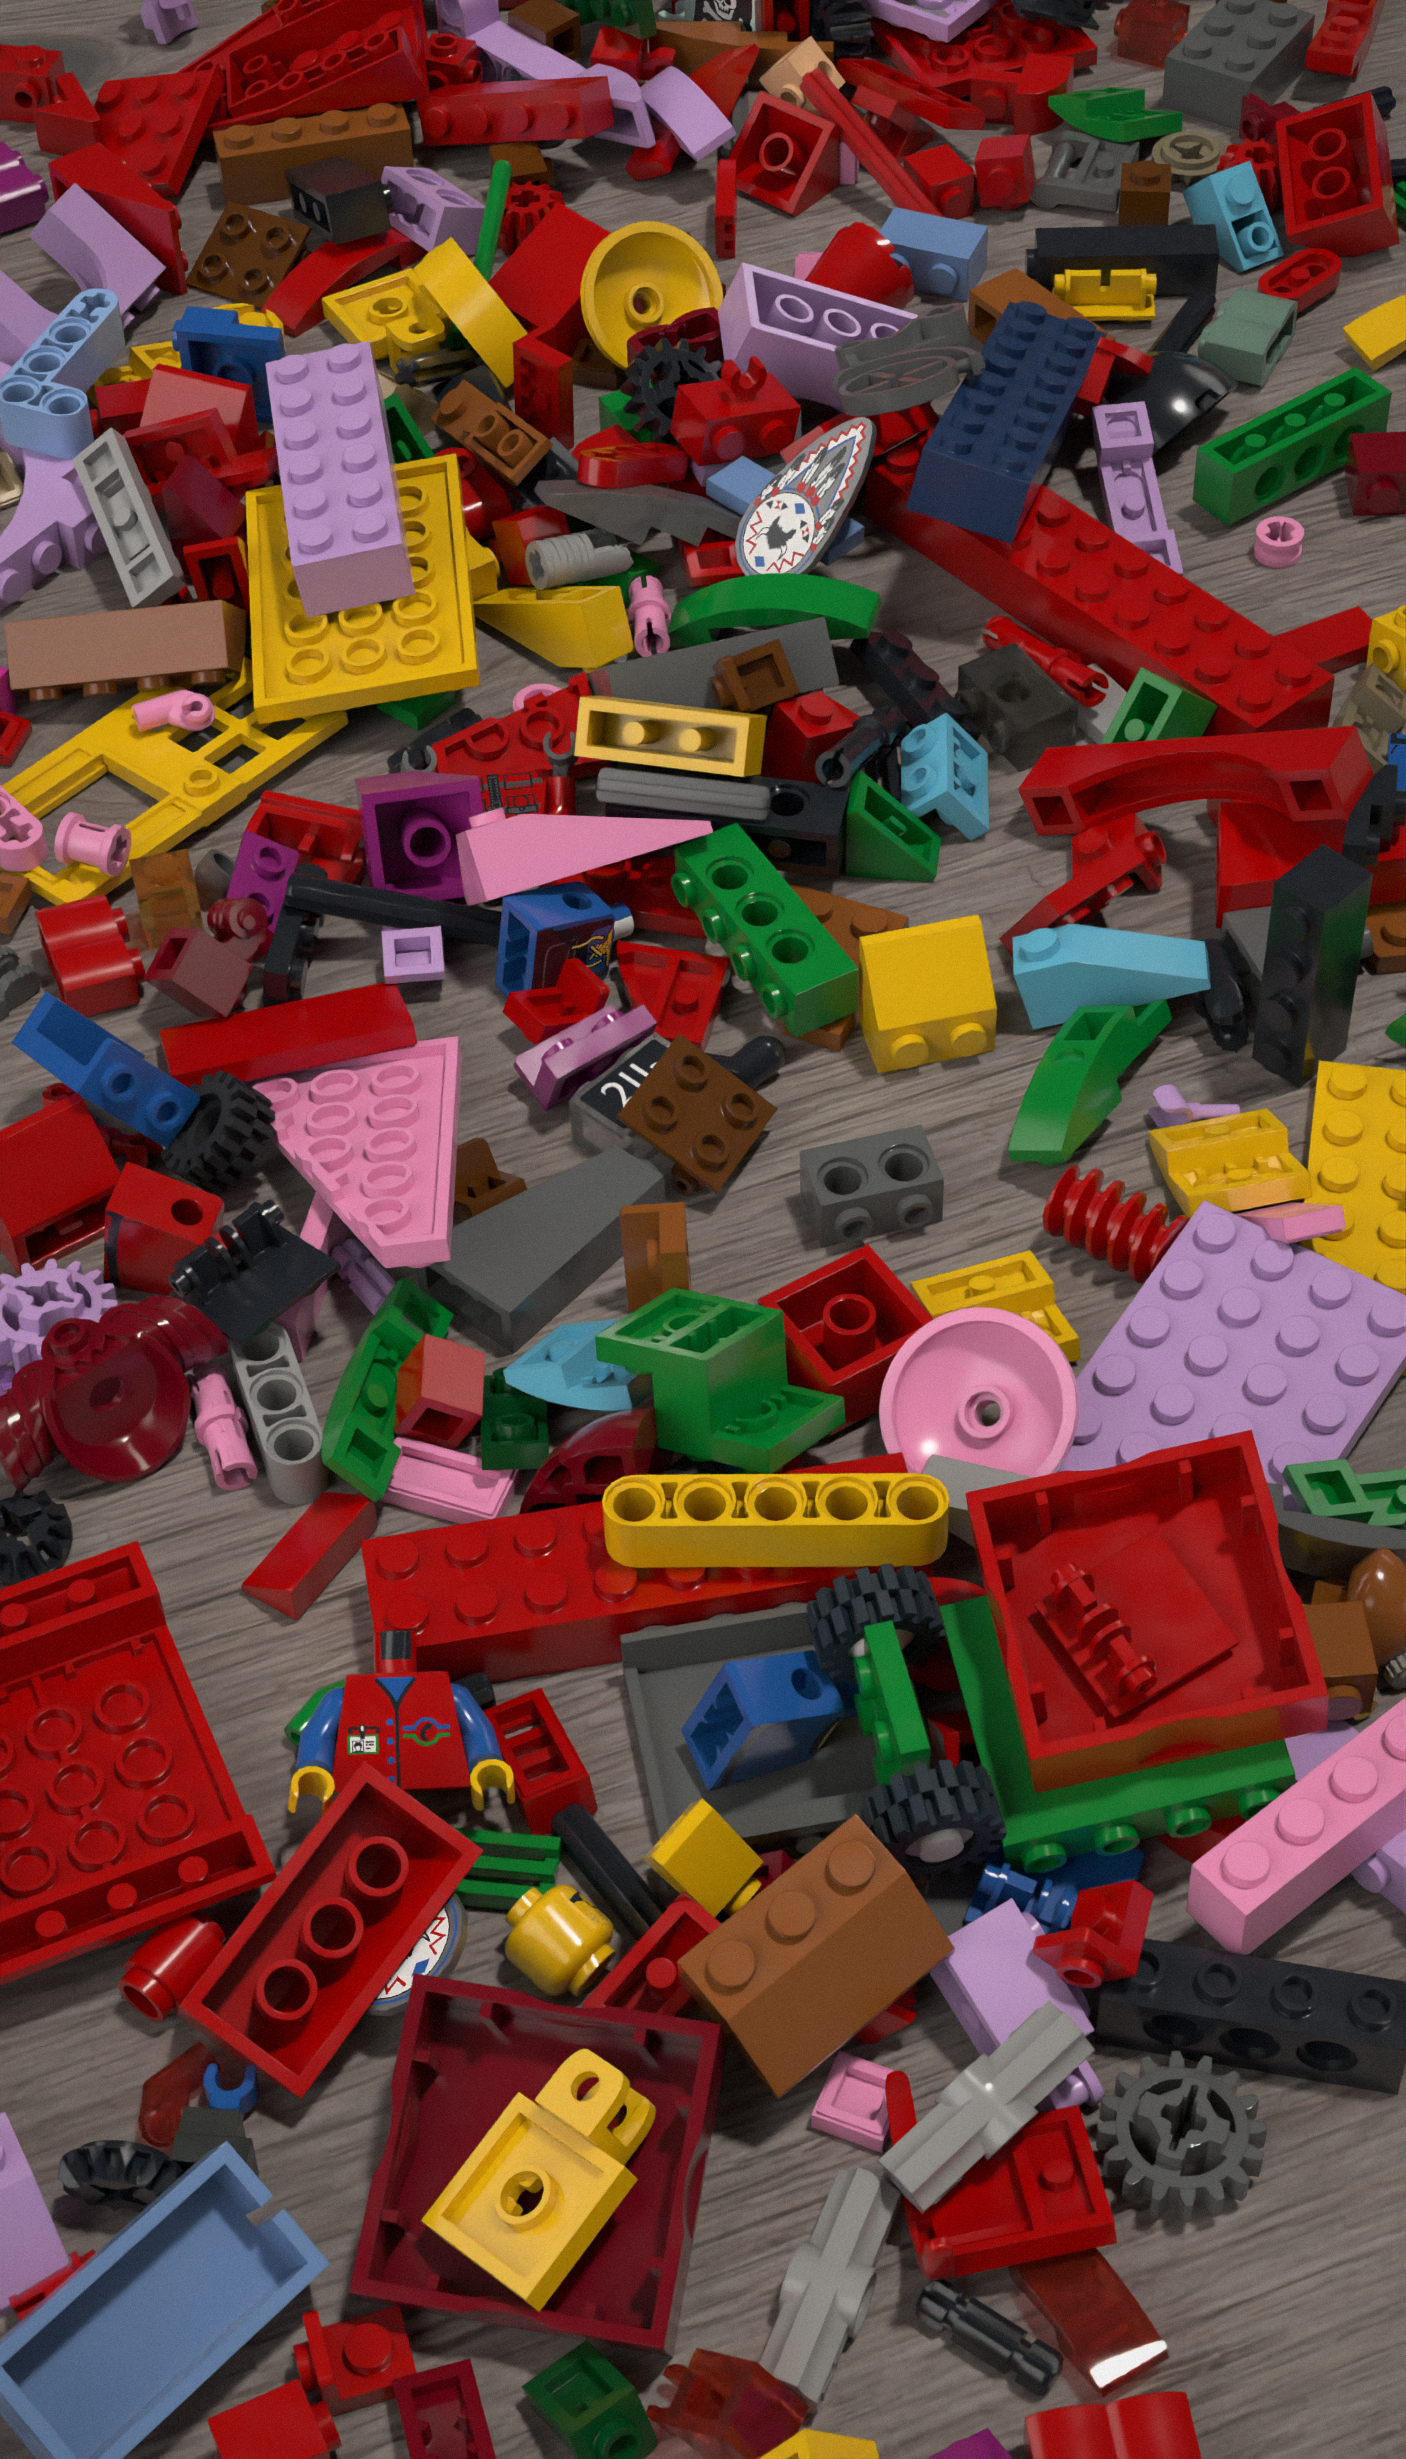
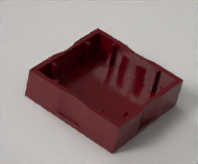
M414 1973L391 2083L392 2117L390 2131L384 2153L372 2177L349 2293L371 2303L388 2306L399 2305L400 2308L576 2340H588L593 2343L673 2357L728 2045V2037L721 2024L614 2006L602 2008L566 2007L545 2002L523 1991ZM581 2049H589L620 2070L629 2079L630 2088L646 2097L655 2106L656 2114L648 2134L624 2165L638 2180L541 2311L538 2312L435 2234L421 2220L517 2093L520 2092L540 2106L535 2101V2098L558 2068L575 2052ZM592 2077L583 2081L577 2090V2100L581 2101L586 2093L599 2082V2078ZM622 2105L607 2128H615L624 2121L627 2114L625 2105ZM544 2187L537 2193L525 2190L519 2196L517 2203L523 2209L521 2216L530 2213L538 2206L542 2199Z

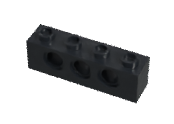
M619 761L617 769L766 786L770 789L771 793L770 810L766 820L753 821L606 803V817L710 821L713 832L737 822L777 871L838 877L846 844V815L850 787L832 788L830 787L831 784L824 785L822 783L754 775L739 777ZM697 838L647 852L644 855L675 858V847Z
M1144 1938L1136 1976L1102 1982L1095 2044L1171 2056L1172 2051H1180L1183 2059L1200 2061L1205 2055L1212 2058L1213 2064L1398 2095L1406 2064V1982Z

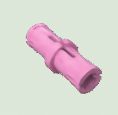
M646 576V588H642L641 577L632 581L629 587L631 604L627 610L628 623L631 631L635 634L634 645L636 651L642 657L652 656L651 647L656 646L657 654L666 653L670 647V637L667 631L671 624L670 609L663 600L664 590L661 582L652 576Z
M216 1363L202 1364L193 1369L195 1376L190 1374L186 1376L191 1400H193L197 1416L194 1430L199 1443L206 1446L217 1486L223 1490H239L250 1485L249 1478L256 1479L258 1474L257 1466L246 1440L249 1424L243 1409L237 1407L234 1401L225 1367Z

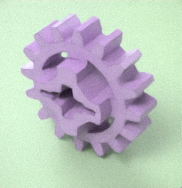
M48 1259L44 1269L35 1271L29 1263L22 1264V1276L17 1278L4 1273L1 1274L0 1366L8 1364L13 1360L15 1372L17 1373L24 1365L36 1360H42L40 1353L42 1341L51 1327L63 1319H91L98 1323L104 1313L118 1305L113 1283L104 1284L102 1272L98 1269L83 1275L81 1262L74 1261L66 1269H61L57 1267L55 1259Z

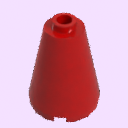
M854 222L849 227L846 225L835 234L804 280L903 310L913 300L915 291L913 278L906 263L899 269L890 256L896 248L877 230L861 222Z

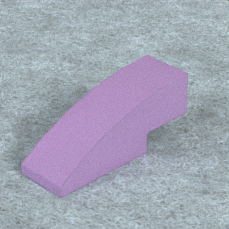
M598 63L572 77L608 76L615 125L594 134L595 138L644 148L656 145L655 135L641 89L636 80L630 75L614 67Z

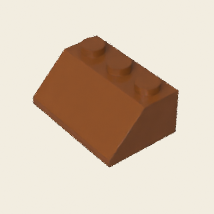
M855 1813L677 1961L680 1982L712 2021L716 2024H721L728 2040L779 2100L955 1951V1947L908 1873Z

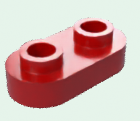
M1308 248L1301 250L1264 273L1259 278L1257 292L1298 301V313L1337 288L1340 282L1341 259L1335 253L1326 249Z

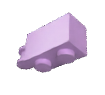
M1012 1898L948 1936L955 1947V1951L929 1972L980 2056L986 2053L989 2057L1037 2008L1040 2009L1049 2000L1075 2022L1083 2031L1085 2037L1095 2030L1087 2018L1090 2016V2008L1080 1988L1061 1980L1057 1976L1055 1968L1032 1953L1035 1937L1045 1935L1038 1921L1026 1911L1020 1912ZM1085 2060L1038 2106L1042 2112L1073 2105L1080 2106L1083 2103L1095 2106L1101 2102L1104 2091L1087 2060Z

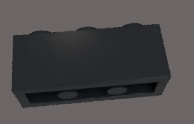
M335 156L284 170L294 217L333 244L338 245L392 230L388 214L394 212V206L388 186L382 184L381 180L342 157Z

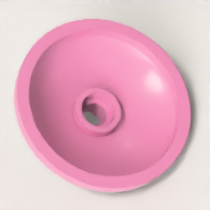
M986 1307L961 1309L949 1312L928 1322L917 1330L899 1349L890 1364L882 1385L879 1405L880 1428L888 1454L903 1452L908 1473L921 1474L927 1459L931 1454L1030 1477L1048 1475L1059 1470L1071 1449L1076 1435L1079 1420L1077 1383L1073 1370L1059 1345L1050 1335L1031 1321L1002 1309ZM990 1404H998L1000 1408L999 1420L996 1424L986 1427L982 1422L983 1410Z

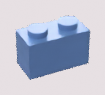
M894 207L879 231L896 248L890 256L900 269L905 263L908 266L913 278L915 291L967 302L969 290L977 286L987 269L988 226Z

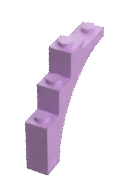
M1 361L0 380L12 368V366ZM0 426V448L7 451L25 477L23 495L13 519L0 535L1 613L64 563L82 570L104 553L108 547L72 459L57 458L8 444L3 439Z

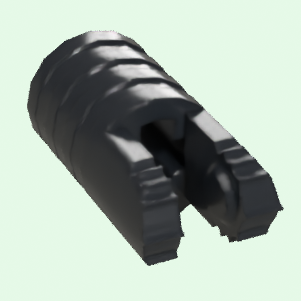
M1216 939L1200 940L1205 942L1208 950L1211 989L1190 993L1189 996L1196 1013L1205 1018L1213 1040L1216 1041V1045L1220 1046L1222 1050L1235 1051L1237 1053V1050L1247 1044V1038L1249 1037L1248 1025H1246L1245 1015H1247L1246 1003H1244L1247 992L1227 944Z

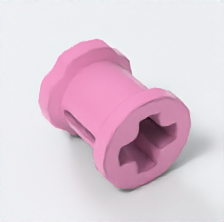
M69 812L61 821L56 833L54 844L55 857L58 862L71 865L78 861L100 867L101 872L116 877L126 865L131 849V833L125 826L114 824L108 828L86 822L82 814Z

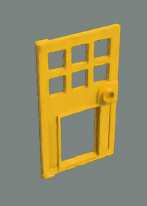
M244 656L241 673L225 674L233 679V681L208 697L215 709L214 721L210 725L223 733L196 752H191L177 743L191 734L192 731L168 724L160 731L149 729L140 732L132 711V705L179 690L191 689L194 687L192 686L191 678L171 680V689L140 692L1 786L38 820L107 772H111L158 800L157 804L125 825V828L129 829L131 833V849L126 865L121 873L116 877L109 876L101 872L100 867L78 861L66 866L55 875L40 866L23 872L8 871L0 866V871L8 875L29 878L31 890L56 906L103 893L106 895L203 826L207 827L247 799L249 793L348 724L347 713L344 711H333L301 717L306 720L303 724L280 740L273 739L261 732L271 723L259 725L255 711L243 719H238L224 711L253 691L252 660ZM241 744L260 753L230 774L213 765Z

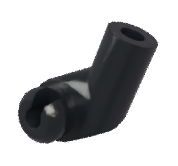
M759 1036L731 1057L706 1053L751 1089L756 1088L776 1073L785 1060V1048L782 1042L773 1036Z

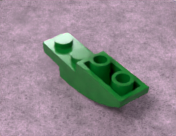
M1167 999L1134 1007L1132 1005L1079 1006L1048 1046L1025 1092L1008 1147L1011 1161H1037L1042 1166H1054L1069 1160L1073 1156L1074 1151L1093 1131L1103 1124V1120L1122 1101L1117 1078L1124 1074L1129 1064L1153 1043V1039L1172 1020Z

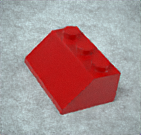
M1371 91L1275 121L1286 234L1290 243L1310 248L1326 249L1335 254L1350 258L1400 244L1387 129Z

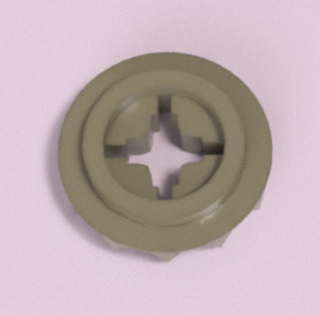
M1182 131L1160 139L1152 149L1151 161L1158 164H1171V182L1185 181L1188 186L1190 182H1199L1215 174L1217 165L1220 162V156L1225 154L1227 147L1222 141L1206 133Z

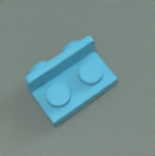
M945 713L928 724L917 726L901 741V804L918 818L936 809L940 818L947 825H954L972 841L989 831L988 753L952 717Z

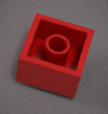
M869 1244L758 1299L759 1306L783 1311L788 1384L844 1397L845 1422L829 1433L830 1436L879 1411L882 1385L892 1360L899 1349L917 1330L934 1320Z

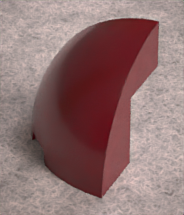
M655 1407L629 1409L603 1416L584 1425L564 1439L538 1468L525 1493L519 1514L596 1502L598 1495H604L608 1486L621 1477L630 1475H659L669 1468L674 1451L659 1448L657 1445Z

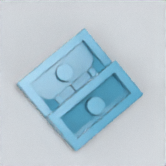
M617 1319L560 1324L503 1370L506 1383L525 1393L557 1404L588 1410L624 1411L635 1409L653 1393L652 1374H631L623 1366L597 1361L595 1335L618 1322Z

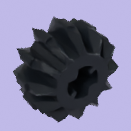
M868 0L809 1V37L812 36L815 42H834V67H836L837 60L841 58L864 59L865 55L870 54V38L874 37V32L871 29L873 16L868 13Z

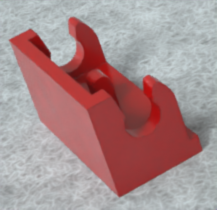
M264 790L260 797L261 802L248 822L247 831L298 851L299 855L295 868H299L300 864L314 863V865H320L321 868H325L327 879L361 885L367 874L359 810Z

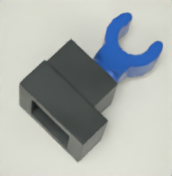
M211 2063L204 2074V2089L209 2108L183 2106L178 2133L175 2132L170 2160L176 2162L186 2172L208 2151L228 2141L256 2176L259 2177L252 2138H246L243 2125L244 2113L253 2108L259 2098V2083L256 2069L254 2066H248L245 2071L243 2084L235 2090L225 2091L220 2089L221 2080L218 2066L216 2063Z

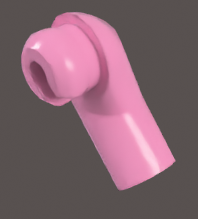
M179 690L132 705L133 715L140 732L166 724L192 732L201 731L210 726L215 717V709L209 698L203 694L188 690Z

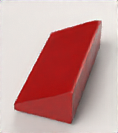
M322 1492L241 1584L242 1591L297 1621L361 1547L360 1540H366L378 1527L374 1501L364 1495Z

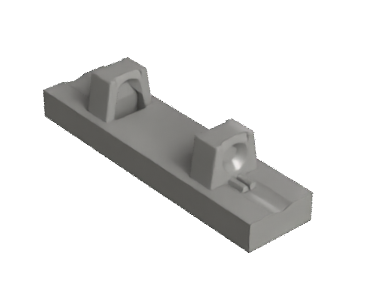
M111 427L72 459L132 608L157 607L164 600L174 596L187 585L183 577L184 572L173 553L152 503L151 494L143 482L125 437Z

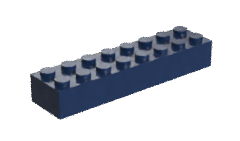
M1021 301L1018 304L1009 302L980 351L986 366L981 368L982 374L974 376L967 373L923 447L906 509L1012 544L1077 416L1078 396L1099 337L1106 338L1107 333L1096 330V326L1085 319L1071 317L1065 320L1047 314V310L1044 307L1033 302Z

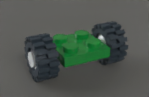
M892 1564L880 1565L878 1573L873 1574L869 1573L868 1567L855 1570L857 1578L848 1580L842 1575L832 1580L835 1589L822 1587L815 1593L817 1601H809L806 1607L808 1614L805 1615L821 1671L824 1675L829 1673L830 1678L834 1681L839 1682L846 1677L848 1684L858 1685L859 1693L854 1694V1702L860 1729L864 1737L873 1735L878 1755L872 1757L876 1786L871 1789L873 1796H865L861 1803L863 1809L860 1811L863 1822L905 1869L912 1881H917L921 1874H926L928 1880L941 1878V1871L951 1869L954 1875L965 1871L964 1863L970 1861L977 1865L987 1859L985 1851L996 1852L1001 1846L1000 1840L1005 1839L1007 1834L1005 1822L990 1774L988 1775L984 1767L979 1765L974 1768L973 1762L962 1760L953 1768L951 1760H940L935 1769H930V1745L906 1666L911 1664L916 1668H920L926 1664L927 1659L925 1655L936 1656L941 1650L940 1642H945L946 1639L945 1627L931 1582L928 1581L927 1575L920 1570L915 1573L913 1567L903 1565L896 1573Z

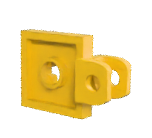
M412 268L322 298L324 316L350 344L370 341L374 360L389 357L390 368L396 374L399 372L395 365L398 359L440 350L439 342H443L446 339L452 321Z
M581 2049L575 2052L558 2068L535 2098V2101L540 2106L520 2092L517 2093L421 2220L435 2234L538 2312L541 2311L638 2180L624 2165L648 2134L656 2114L655 2106L646 2097L630 2088L629 2079L620 2070L589 2049ZM588 2078H599V2082L586 2093L581 2101L577 2100V2090L581 2083ZM622 2105H625L627 2114L624 2121L615 2128H607ZM544 2187L542 2199L538 2206L530 2213L521 2216L523 2209L517 2203L519 2196L525 2190L537 2193Z

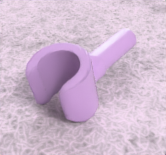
M1163 1085L1156 1088L1152 1095L1160 1107L1148 1108V1112L1158 1128L1240 1113V1106L1238 1104L1186 1103L1174 1085Z

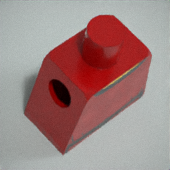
M126 1162L105 1208L104 1284L113 1283L114 1287L169 1296V1293L174 1289L169 1284L167 1277L175 1271L173 1264L176 1261L184 1258L198 1246H204V1240L209 1236L218 1240L227 1250L219 1234V1229L223 1226L224 1202L219 1196L137 1164Z

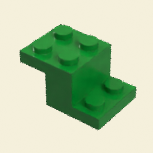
M673 1287L595 1335L597 1361L623 1366L631 1374H652L657 1445L659 1448L683 1453L690 1460L697 1462L716 1461L741 1467L742 1471L747 1474H773L804 1450L816 1445L821 1438L845 1422L844 1397L788 1384L782 1310Z

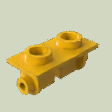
M1065 269L1064 274H1055L1053 294L1091 321L1119 320L1125 323H1132L1138 320H1155L1154 294H1156V274H1147L1146 269L1111 270L1110 286H1100L1101 270Z

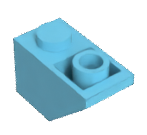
M1250 161L1212 174L1182 191L1194 225L1215 224L1219 256L1239 273L1284 255Z

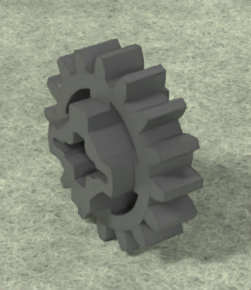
M1172 2051L1169 2066L1164 2069H1159L1149 2056L1143 2057L1140 2062L1139 2079L1137 2080L1130 2074L1121 2071L1116 2076L1115 2096L1103 2095L1101 2100L1099 2119L1103 2123L1097 2126L1096 2148L1108 2151L1104 2156L1103 2173L1106 2178L1125 2175L1122 2198L1127 2202L1137 2198L1142 2192L1151 2197L1149 2215L1157 2218L1162 2213L1166 2203L1177 2205L1178 2214L1182 2222H1190L1194 2205L1201 2203L1204 2204L1207 2211L1214 2217L1222 2215L1224 2205V2192L1232 2198L1243 2201L1248 2192L1250 2182L1248 2176L1259 2177L1264 2158V2152L1260 2148H1263L1265 2144L1267 2124L1254 2120L1257 2115L1259 2099L1256 2094L1236 2096L1240 2075L1234 2070L1225 2074L1220 2079L1212 2076L1211 2057L1204 2055L1198 2062L1196 2069L1185 2067L1180 2051ZM1191 2121L1190 2130L1187 2132L1185 2139L1180 2138L1177 2149L1171 2151L1172 2141L1176 2138L1177 2133H1182L1185 2122ZM1139 2153L1145 2154L1149 2163Z

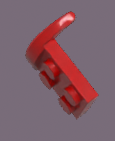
M902 2071L890 2072L887 2074L885 2081L892 2147L917 2124L909 2078ZM1079 2105L1037 2113L989 2160L983 2156L963 2175L964 2178L934 2206L931 2205L923 2214L901 2194L915 2256L922 2274L928 2280L954 2278L1117 2244L1115 2221Z

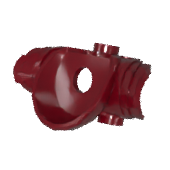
M151 1295L144 1302L140 1301L138 1304L122 1303L112 1307L101 1316L98 1323L91 1319L66 1318L57 1322L51 1327L42 1341L40 1352L42 1360H36L24 1365L14 1375L12 1388L7 1389V1393L0 1396V1462L10 1483L22 1492L33 1478H38L43 1469L54 1462V1457L62 1454L83 1475L108 1483L133 1481L156 1471L176 1451L186 1433L191 1400L189 1384L185 1373L194 1366L206 1364L211 1358L228 1352V1342L221 1329L211 1318L208 1319L195 1306L187 1305L178 1298L161 1295Z

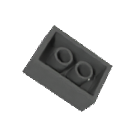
M1220 0L1166 55L1162 107L1239 131L1242 98L1253 93L1272 106L1306 69L1304 68L1306 53L1313 38L1315 14L1298 10L1292 4H1278L1268 0Z

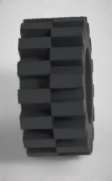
M216 1071L215 1076L210 1073L202 1076L201 1086L193 1083L188 1087L200 1096V1101L168 1149L161 1152V1157L167 1163L165 1166L206 1192L213 1193L215 1191L220 1194L226 1192L227 1185L232 1188L242 1183L240 1176L242 1172L248 1176L251 1175L256 1169L252 1163L256 1155L263 1159L268 1149L262 1146L264 1140L272 1139L274 1129L268 1126V1124L275 1121V1111L270 1109L273 1104L265 1095L230 1073Z

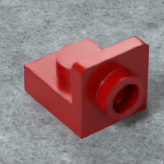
M1134 1879L1080 1890L1072 1913L1070 1930L1036 1936L1032 1953L1057 1970L1056 1974L1061 1980L1077 1987L1095 1988L1104 1981L1136 1976L1154 1893Z
M399 2305L321 2327L317 2310L302 2314L308 2341L293 2345L302 2387L305 2394L320 2390L322 2399L325 2401L332 2417L396 2398L392 2380L417 2373Z

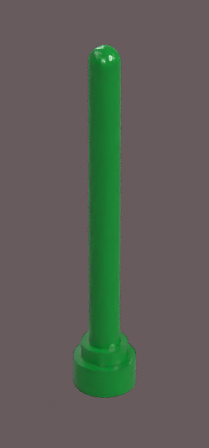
M506 160L497 161L492 169L473 265L487 282L491 279L512 175V166ZM451 321L447 339L449 346L463 345L466 349L473 348L453 321Z

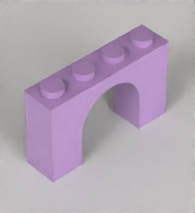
M76 183L50 207L29 235L32 240L74 278L82 292L88 289L102 288L108 289L118 296L123 331L135 318L129 310L135 306L141 312L160 291L154 282L166 267ZM0 269V361L13 367L56 319L58 314L39 305Z

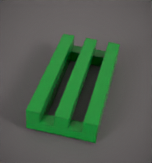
M453 1827L484 1850L467 1873L471 1875L472 1879L498 1881L500 1878L541 1881L540 1887L462 1879L454 1890L462 1905L511 1910L515 1903L531 1888L535 1887L544 1894L556 1886L562 1855L561 1837Z

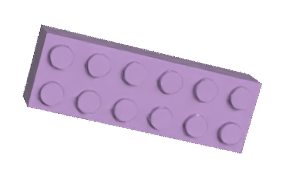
M370 341L355 344L344 343L332 349L304 355H288L280 360L265 363L291 563L307 618L416 595L383 392Z

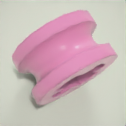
M1273 516L1264 519L1258 524L1255 533L1254 556L1260 563L1273 568H1286L1293 566L1300 560L1304 528L1299 522L1288 517Z

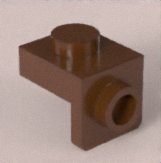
M779 638L735 656L728 655L720 658L712 666L715 675L709 677L711 690L721 710L729 708L732 712L750 714L800 693Z
M475 1137L457 1146L453 1220L462 1223L528 1190L523 1178L498 1170L485 1139Z

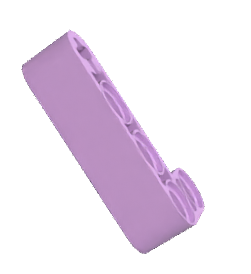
M435 0L438 34L450 33L458 38L476 41L477 61H480L483 67L481 83L498 82L508 74H515L530 80L572 78L586 70L575 61L499 20L498 0Z

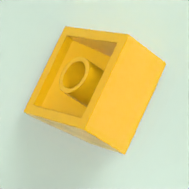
M978 914L859 937V1025L877 1073L913 1068L919 1065L995 1051L997 1005L982 923Z

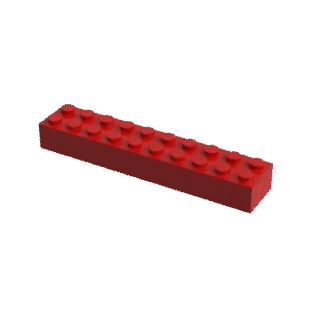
M938 423L871 461L865 478V516L1056 647L1065 650L1067 648L1077 653L1081 658L1082 664L1088 666L1095 662L1126 692L1129 691L1140 668L1143 667L1217 705L1218 707L1201 737L1328 728L1335 676L1043 484L1012 544L906 509L923 447Z

